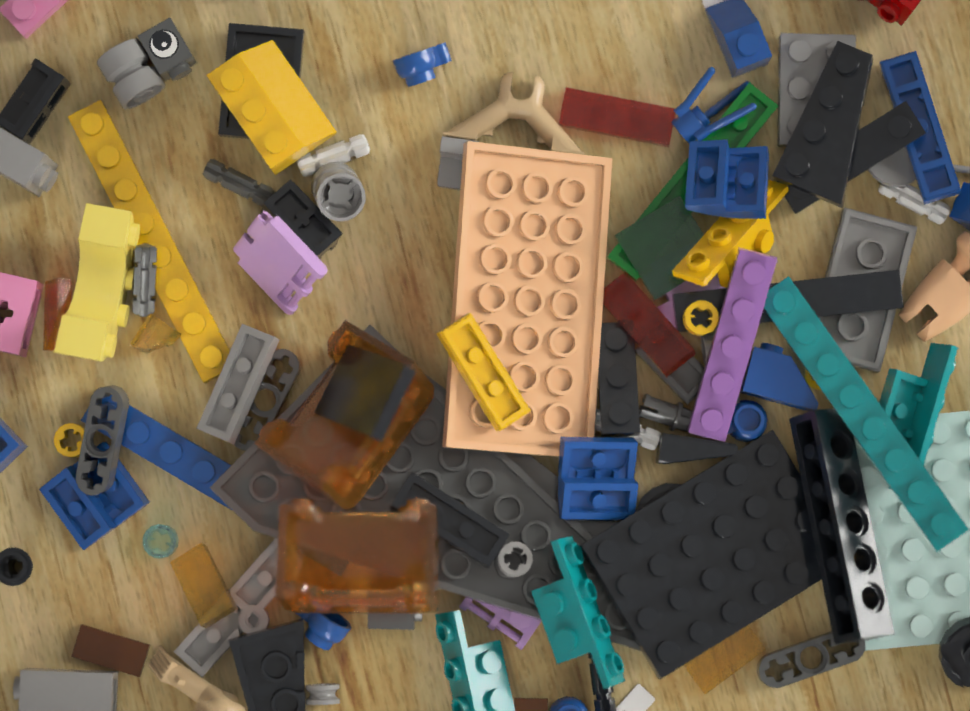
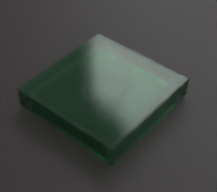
M678 196L622 230L614 237L655 301L686 282V280L674 277L672 270L704 234L690 211L686 210L685 203L681 197Z

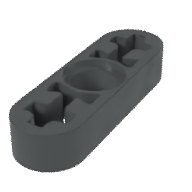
M275 350L257 393L264 389L273 391L276 396L275 406L269 411H261L256 407L254 398L250 407L254 414L268 418L265 425L257 421L253 431L258 435L257 439L275 422L300 373V361L289 350ZM286 356L290 358L289 365L293 370L290 374L284 372L281 375L278 383L286 384L281 392L276 386L270 383H263L266 375L272 380L277 373V368L273 366L276 359L282 361ZM246 416L242 427L247 428L253 418ZM239 434L234 445L246 451L255 441L248 440L245 445L241 443L242 435Z
M109 385L101 387L92 394L76 471L77 486L87 495H98L108 491L115 480L129 408L128 395L119 386ZM112 394V401L117 402V408L111 409L108 412L107 421L114 420L115 424L113 425L108 422L98 423V419L106 418L108 406L102 404V399ZM99 429L107 431L111 436V446L107 451L99 450L94 444V435ZM90 457L107 458V462L99 463L97 475L103 477V481L93 486V479L88 477V473L95 471L98 459L91 460Z
M832 631L764 655L758 662L757 674L759 679L769 687H784L857 661L865 651V641L856 642L857 645L851 647V655H847L845 651L831 653L836 660L829 663V653L822 642L828 640L829 647L836 646ZM810 646L816 647L821 653V662L813 669L805 668L800 660L801 652ZM793 652V663L799 670V674L793 676V669L789 668L780 672L781 679L777 681L773 676L765 675V670L770 668L769 661L775 660L779 665L788 663L790 660L786 654Z

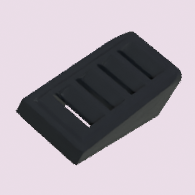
M662 433L658 443L656 463L671 464L732 456L737 454L738 446L734 443Z

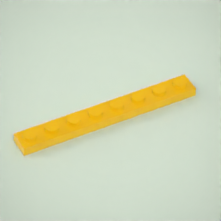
M100 99L67 117L113 207L132 211L134 223L140 224V235L137 245L149 243V245L156 246L157 262L153 263V265L157 266L156 291L203 383H207L219 377L230 349L105 104Z

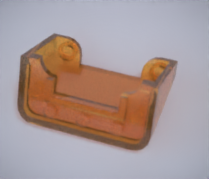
M345 320L340 328L331 334L327 343L328 356L333 361L330 369L290 423L281 418L268 422L262 428L259 438L254 444L262 452L341 508L348 510L357 505L428 408L434 396V386L413 360ZM348 344L405 364L416 370L381 442L314 413Z
M293 499L291 504H280L275 597L285 610L295 613L428 614L437 612L439 610L438 509L436 504H430V501L425 499L407 500V505L399 507V512H323L319 507L314 506V501L309 499Z

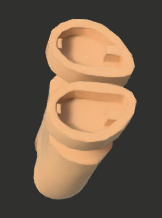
M963 231L957 237V254L954 260L949 264L946 260L941 259L905 302L904 308H901L898 314L907 323L914 316L921 313L927 304L937 313L916 333L923 342L936 337L970 314V279L966 281L962 277L970 270V233Z

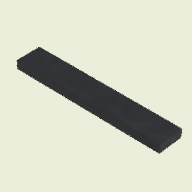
M899 270L793 281L818 317L904 308ZM771 283L769 289H771L778 283ZM727 288L673 294L676 333L688 332L683 325L682 316L684 310L691 303L700 300L708 301L716 307L720 315ZM695 308L691 312L692 315H695L691 319L692 324L695 327L702 324L707 328L710 322L706 321L710 317L707 310L699 312ZM763 309L759 324L772 323L773 321Z

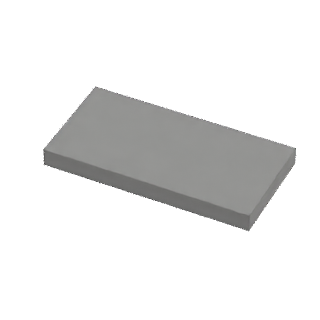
M844 207L825 278L899 270L902 288L917 227ZM896 309L818 317L854 367L877 373L880 372Z

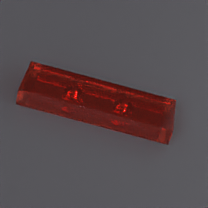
M566 87L558 125L669 147L673 128L671 121L675 118V108Z
M626 272L604 288L603 306L666 378L696 354L694 348Z

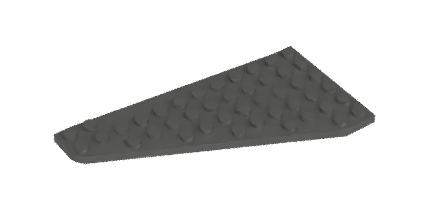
M371 325L350 345L405 364L416 370L383 440L380 442L314 413L344 353L343 351L210 487L254 532L541 620L531 591L564 579L551 542L573 536L574 541L580 546L617 524L614 520L561 519L558 506V477L529 454L442 447L446 389L408 361ZM413 472L510 534L502 548L510 542H521L530 548L533 556L531 568L524 575L509 577L501 572L497 565L498 554L490 567L487 568L393 508L391 504ZM513 549L510 555L504 556L505 564L510 562L508 568L517 570L519 564H525V556H519L522 553L520 550ZM584 556L583 566L588 579L596 587V602L601 615L609 623L611 642L641 651Z

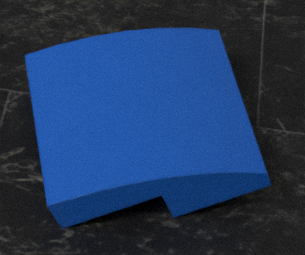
M727 140L690 141L685 196L686 210L719 217L766 219L769 171L768 147L729 148Z
M561 437L558 467L559 517L561 519L623 520L635 513L638 483L634 479L638 442L634 438Z
M107 442L96 446L102 451H107L110 448ZM90 457L91 460L98 459L95 471L88 473V477L93 479V486L103 481V477L97 475L99 463L107 462V458ZM118 460L112 487L101 494L87 495L79 489L76 483L78 461L72 466L66 467L39 489L82 550L99 541L150 503L120 460Z

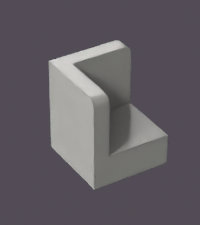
M442 136L437 180L439 187L460 190L463 145L467 141H479Z

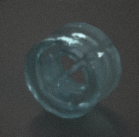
M157 524L146 530L142 544L148 555L154 558H166L175 553L178 548L179 538L177 532L172 527ZM156 531L161 535L168 534L170 536L171 543H166L169 548L165 552L161 548L153 549L151 545V540H155L152 536Z

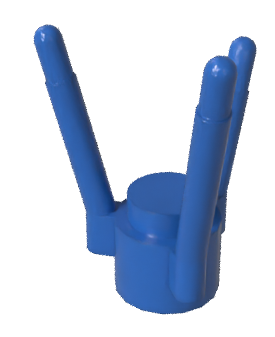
M708 68L684 102L674 109L678 116L671 123L688 143L696 139L702 141L709 134L738 120L757 108L755 103H751L710 124L711 121L709 119L734 101L749 81L734 89L704 113L697 105L690 109L693 102L715 73V68Z

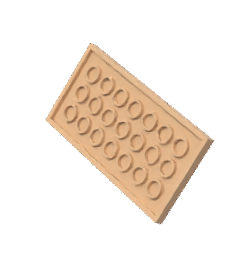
M472 141L464 143L451 324L471 312L531 411L503 430L496 432L449 356L442 447L559 457L561 437H594L612 158Z

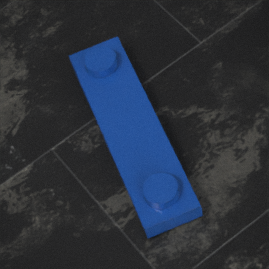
M913 51L881 61V72L893 108L906 101L926 132L924 136L906 146L924 205L961 194V188L917 52Z

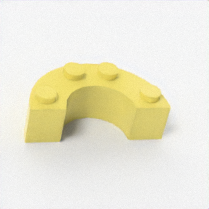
M86 203L78 238L80 260L76 287L69 309L61 317L54 353L100 362L104 361L107 357L113 358L119 326L126 327L129 318L130 306L125 305L128 290L133 291L134 268L131 267L134 246H137L139 240L140 224L134 223L132 211Z

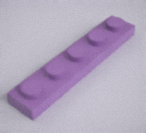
M741 247L738 248L719 315V321L688 425V433L722 442L726 441L777 263V257Z

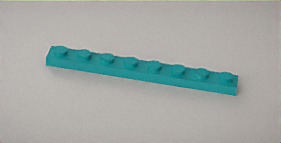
M788 276L769 289L763 309L933 549L938 552L969 531L967 525L791 278Z

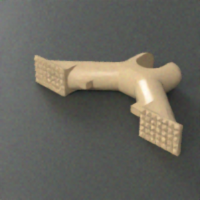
M513 72L504 74L500 81L498 100L447 132H443V137L477 141L482 135L492 137L493 129L509 118L524 120L538 134L537 143L546 144L551 151L585 155V152L580 150L542 106L545 83L537 75H535L532 95L528 99L520 101L511 94Z
M161 645L158 647L148 666L160 682L176 687L196 701L194 711H247L246 707L238 704L236 695L210 684L170 656Z

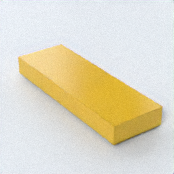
M471 312L436 333L496 432L503 430L531 411Z

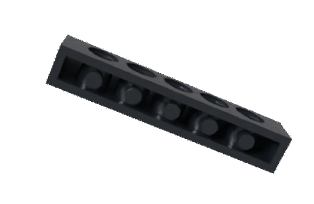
M815 409L789 418L834 644L867 641L893 635L895 633L854 436L835 409Z

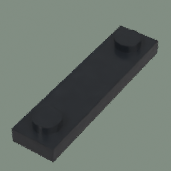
M906 101L859 130L847 183L926 134ZM788 186L789 191L785 195L795 214L820 200L791 186Z

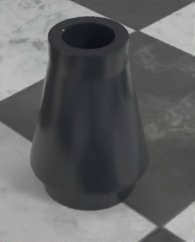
M15 547L1 551L0 581L8 586H17L24 583L30 577L33 569V562L30 556L24 550ZM16 561L23 564V569L19 573L14 568Z

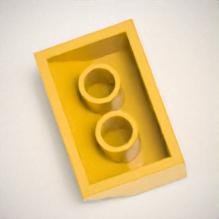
M273 40L236 54L206 75L274 175H277L337 134Z

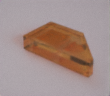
M56 278L45 281L44 351H54L61 317L68 311L72 300L71 279Z

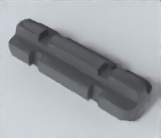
M215 159L209 160L203 172L206 179L216 184L219 181L222 187L246 199L251 197L253 198L252 201L260 206L275 193L273 188L263 183L258 185L255 179L231 167L226 169L225 164Z
M143 243L134 248V262H138V264H134L133 295H136V298L133 297L132 311L134 314L140 315V317L153 315L155 312V298H152V296L156 294L157 266L153 265V263L157 262L156 246Z

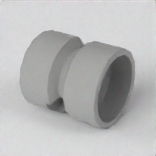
M138 38L130 39L114 46L97 60V65L108 82H115L112 91L123 109H130L145 103L160 93L166 85L156 67L147 66L150 57Z
M331 162L321 166L314 173L311 181V192L321 213L328 219L337 222L348 221L362 211L366 201L365 189L351 167L340 162Z

